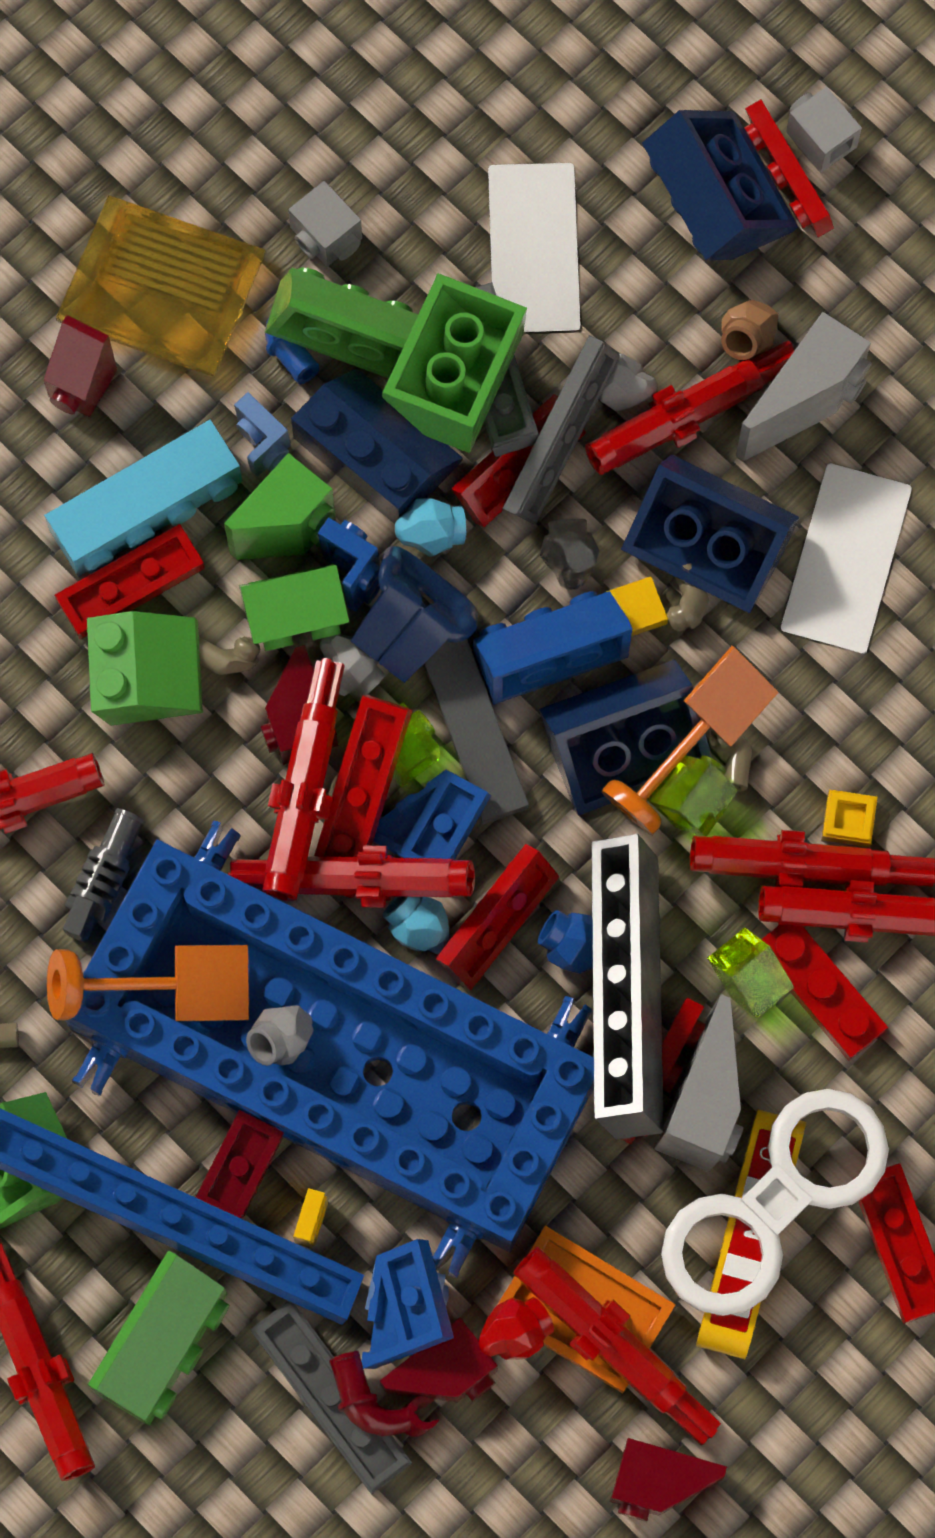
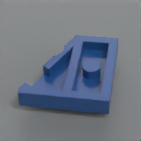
M446 769L427 782L423 790L410 794L395 804L397 808L379 820L373 842L380 846H387V850L401 858H442L455 860L491 795Z
M416 1239L377 1255L373 1276L375 1292L370 1300L367 1321L374 1322L370 1352H363L361 1362L363 1369H377L454 1338L429 1240Z

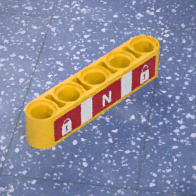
M757 1109L735 1197L742 1198L772 1168L768 1145L772 1125L779 1116L778 1114ZM804 1121L797 1123L790 1138L789 1150L795 1167L806 1127V1122ZM728 1218L710 1292L719 1294L739 1292L751 1284L759 1273L762 1260L759 1240L751 1228L737 1218ZM761 1302L746 1312L725 1316L704 1312L696 1346L745 1360Z

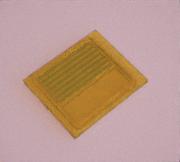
M108 195L85 251L80 256L79 265L58 311L56 321L62 323L66 315H69L109 335L110 341L215 377L239 317L243 314L242 310L266 255V250Z

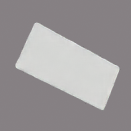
M572 163L489 166L491 270L496 296L527 307L524 332L579 330L580 301L574 165Z
M832 463L826 466L781 624L782 631L859 653L867 651L912 488L910 485Z

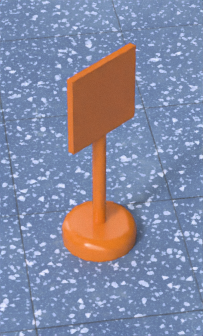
M731 646L684 700L701 720L636 793L623 782L612 780L601 792L632 822L653 836L661 825V817L646 802L651 794L709 728L731 747L779 692L734 646Z
M248 945L175 946V977L83 978L82 965L77 954L68 949H56L52 952L47 970L49 1009L54 1019L70 1020L78 1014L81 1008L84 991L175 990V1021L249 1020Z

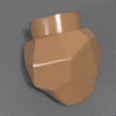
M755 300L746 301L730 308L722 318L721 342L726 353L735 359L747 360L770 350L777 331L779 314L769 305Z

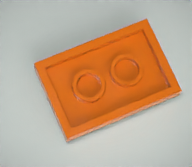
M545 1225L529 1253L534 1248L539 1247L601 1305L606 1300L611 1302L614 1299L631 1315L624 1326L650 1349L676 1304ZM514 1276L498 1304L510 1298L520 1299L522 1302H525L532 1297H537ZM543 1304L554 1325V1332L543 1340L544 1346L623 1394L628 1383L599 1355L593 1361L590 1359L586 1361L572 1348L569 1343L577 1335Z

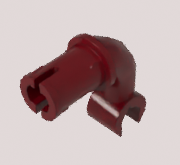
M359 1351L347 1352L329 1360L342 1402L337 1406L339 1412H344L350 1422L364 1432L378 1436H391L405 1432L409 1436L419 1437L434 1428L439 1422V1419L423 1422L414 1413L434 1401L426 1396L414 1398L399 1410H389L378 1405L377 1394H371Z

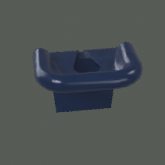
M390 546L384 551L379 568L378 580L382 593L352 636L351 642L405 683L445 641L457 643L468 639L477 629L478 612L474 604L461 591L424 562L399 546ZM419 590L429 596L434 604L426 606L422 602Z

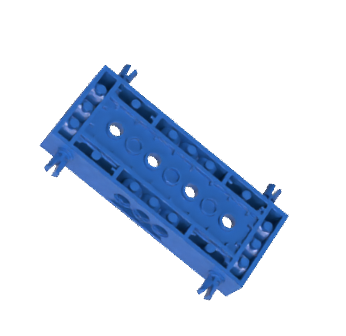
M212 822L211 828L195 857L157 839L85 969L83 978L175 977V946L248 945L249 1020L175 1021V990L84 991L82 1005L78 1014L72 1019L65 1021L69 1029L90 1039L93 1045L72 1082L83 1088L96 1071L90 1089L94 1095L101 1096L102 1090L119 1058H128L236 1114L241 1110L285 1132L283 1138L446 1220L449 1226L433 1255L436 1269H438L451 1250H455L448 1271V1275L458 1278L459 1271L476 1238L484 1239L511 1253L594 1090V1057L574 1048L593 1010L585 1004L573 1021L567 1023L574 998L565 996L546 1034L222 872L221 869L241 835L231 828L217 846L222 832L221 822ZM297 1005L310 1014L313 1028L312 1035L305 1051L300 1053L293 1064L278 1065L273 1063L266 1066L258 1063L251 1056L247 1047L246 1037L264 1009ZM376 1060L388 1063L393 1070L390 1081L382 1086L371 1085L364 1078L366 1066ZM471 1105L477 1108L481 1114L480 1124L470 1131L458 1129L452 1121V1115L458 1107Z

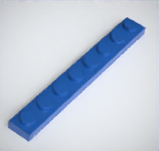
M0 1108V1170L342 1325L347 1321L364 1278L363 1274Z

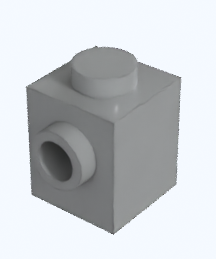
M827 86L814 96L811 93L803 95L791 106L786 133L820 173L857 148L862 127Z
M325 181L288 209L290 228L297 234L294 237L296 243L309 258L313 259L317 256L326 267L337 259L341 261L347 259L361 244V219Z

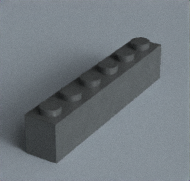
M639 834L593 841L592 920L595 1119L616 1140L664 1133L658 857Z

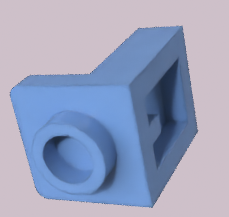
M247 392L234 404L237 420L239 421L236 427L251 444L256 445L261 442L247 456L250 471L259 476L265 469L272 471L289 453L288 448L291 444L288 430Z

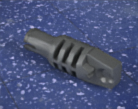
M116 808L115 815L100 847L94 846L89 851L88 858L84 862L82 871L78 875L75 886L72 888L65 904L66 908L71 910L63 930L67 936L87 943L98 920L105 923L109 916L113 903L119 894L118 892L122 888L124 879L130 870V861L127 860V857L141 827L145 823L139 816L123 809Z

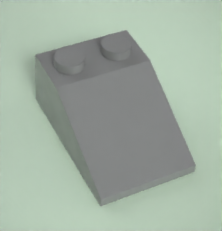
M822 312L742 423L736 457L744 462L836 414L844 401L852 404L867 381L864 377L872 364L866 360L871 342Z
M722 994L706 1018V1026L696 1043L664 1123V1133H660L654 1148L656 1151L707 1172H710L718 1161L726 1163L729 1155H733L744 1128L735 1124L741 1111L732 1008L731 998Z

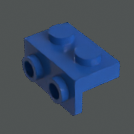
M328 517L318 532L323 558L348 574L342 583L347 607L356 612L363 602L370 604L380 591L378 548L366 541L367 534L358 526L346 520L340 525Z

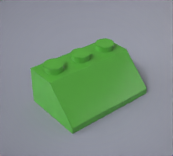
M292 267L279 283L265 333L389 378L418 314L413 313L412 308L405 303L392 300L384 302L368 296L369 293L362 287L352 284L341 286L325 280L324 275L314 269L305 267L295 269Z
M438 273L382 392V397L423 435L470 453L523 336L527 307Z
M168 1250L88 1383V1386L99 1397L149 1426L155 1416L162 1420L177 1396V1393L171 1390L180 1373L183 1372L189 1375L201 1357L203 1348L198 1346V1343L206 1329L210 1328L215 1331L228 1311L230 1304L224 1302L227 1296L225 1287Z

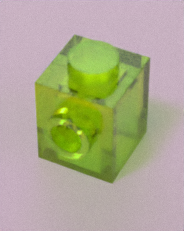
M404 702L400 704V706L408 708ZM420 710L415 711L411 715L393 774V778L401 788L440 760V746L432 738V735L436 733L435 729Z
M686 755L653 792L648 801L675 828L707 837L717 821L725 813L727 806L738 790L724 777L727 771L719 762L706 755H702L700 759Z
M745 927L707 957L731 999L756 1018L767 1009L773 1007L780 998L794 988L771 947Z

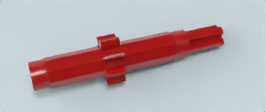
M787 340L751 360H743L733 366H729L684 391L676 393L673 386L669 385L652 395L653 401L649 403L650 409L605 432L601 437L585 445V452L590 464L598 474L603 475L665 442L673 440L676 447L680 448L697 438L696 432L700 431L699 424L747 399L748 396L761 390L764 384L775 379L795 351L792 343Z
M322 658L321 661L316 660L308 700L303 705L301 718L297 724L286 778L281 780V785L272 784L268 807L275 808L274 813L278 815L264 873L266 876L262 892L282 901L297 900L300 884L304 877L315 823H319V819L328 820L333 798L326 795L327 790L323 789L335 735L334 728L338 714L336 704L345 665L333 662L329 658Z
M94 753L76 759L72 758L14 779L7 769L0 771V829H3L5 834L27 827L25 819L27 814L105 786L103 775Z
M781 830V834H777V841L722 836H693L691 842V871L776 879L775 887L803 888V881L850 885V880L872 881L875 886H886L888 883L933 887L935 884V858L890 855L889 851L871 850V848L809 844L804 842V831Z
M363 846V852H358L357 857L308 856L303 881L300 884L298 894L353 895L356 898H361V907L385 908L386 901H391V896H471L475 885V870L471 860L393 858L392 855H387V846ZM232 859L230 861L231 871L228 875L256 889H263L267 860Z
M850 880V885L846 884L845 891L788 886H762L759 896L758 915L759 920L764 922L845 929L844 941L868 943V938L873 937V931L935 936V898L873 893L874 882Z
M0 1238V1331L18 1373L7 1378L15 1401H18L20 1405L29 1401L61 1481L72 1480L95 1468L89 1446L64 1385L73 1382L75 1379L66 1358H63L62 1354L52 1357L31 1302L27 1297L21 1280L16 1278Z
M539 1247L534 1248L518 1264L513 1274L577 1335L569 1345L586 1361L588 1359L593 1361L599 1355L645 1400H648L661 1413L666 1412L701 1446L717 1433V1428L721 1422L686 1390L687 1386L674 1375L672 1370L624 1326L631 1315L614 1299L611 1302L606 1300L601 1305Z

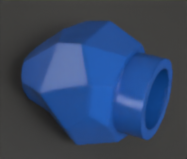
M559 910L554 911L550 915L538 937V944L548 949L547 958L549 962L563 970L578 974L593 969V920L591 915L573 912L566 915Z

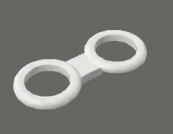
M832 1089L802 1094L785 1105L772 1125L768 1145L772 1168L742 1198L725 1194L702 1197L678 1211L666 1229L661 1256L666 1278L679 1298L699 1311L721 1316L748 1311L766 1299L778 1281L783 1259L779 1234L808 1205L827 1209L853 1205L874 1190L885 1173L889 1147L884 1126L869 1105L851 1093ZM824 1110L843 1113L855 1121L865 1135L868 1149L865 1167L859 1176L846 1185L831 1188L815 1185L801 1176L792 1163L789 1150L791 1133L797 1123L813 1112ZM719 1215L737 1218L749 1226L759 1240L762 1253L759 1273L751 1284L739 1292L728 1294L709 1292L696 1284L685 1269L682 1255L685 1237L694 1225L705 1218Z

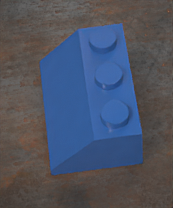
M595 591L586 592L571 599L569 606L554 611L550 607L540 608L527 614L524 617L525 621L507 627L505 623H499L483 629L479 633V637L473 639V655L492 704L504 702L628 658L632 627L611 592L597 595Z

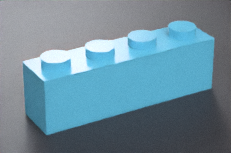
M208 420L44 516L50 533L77 576L79 577L87 571L92 574L113 562V556L129 547L134 550L155 537V532L171 523L173 526L186 522L194 516L197 511L196 508L211 499L214 502H218L229 497L237 490V484L243 482L240 465L212 421Z

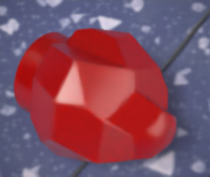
M532 1297L525 1302H522L520 1299L510 1298L498 1304L487 1317L479 1337V1348L487 1356L499 1355L505 1360L527 1359L541 1350L544 1346L543 1340L546 1339L545 1337L554 1332V1325L546 1308L537 1298Z

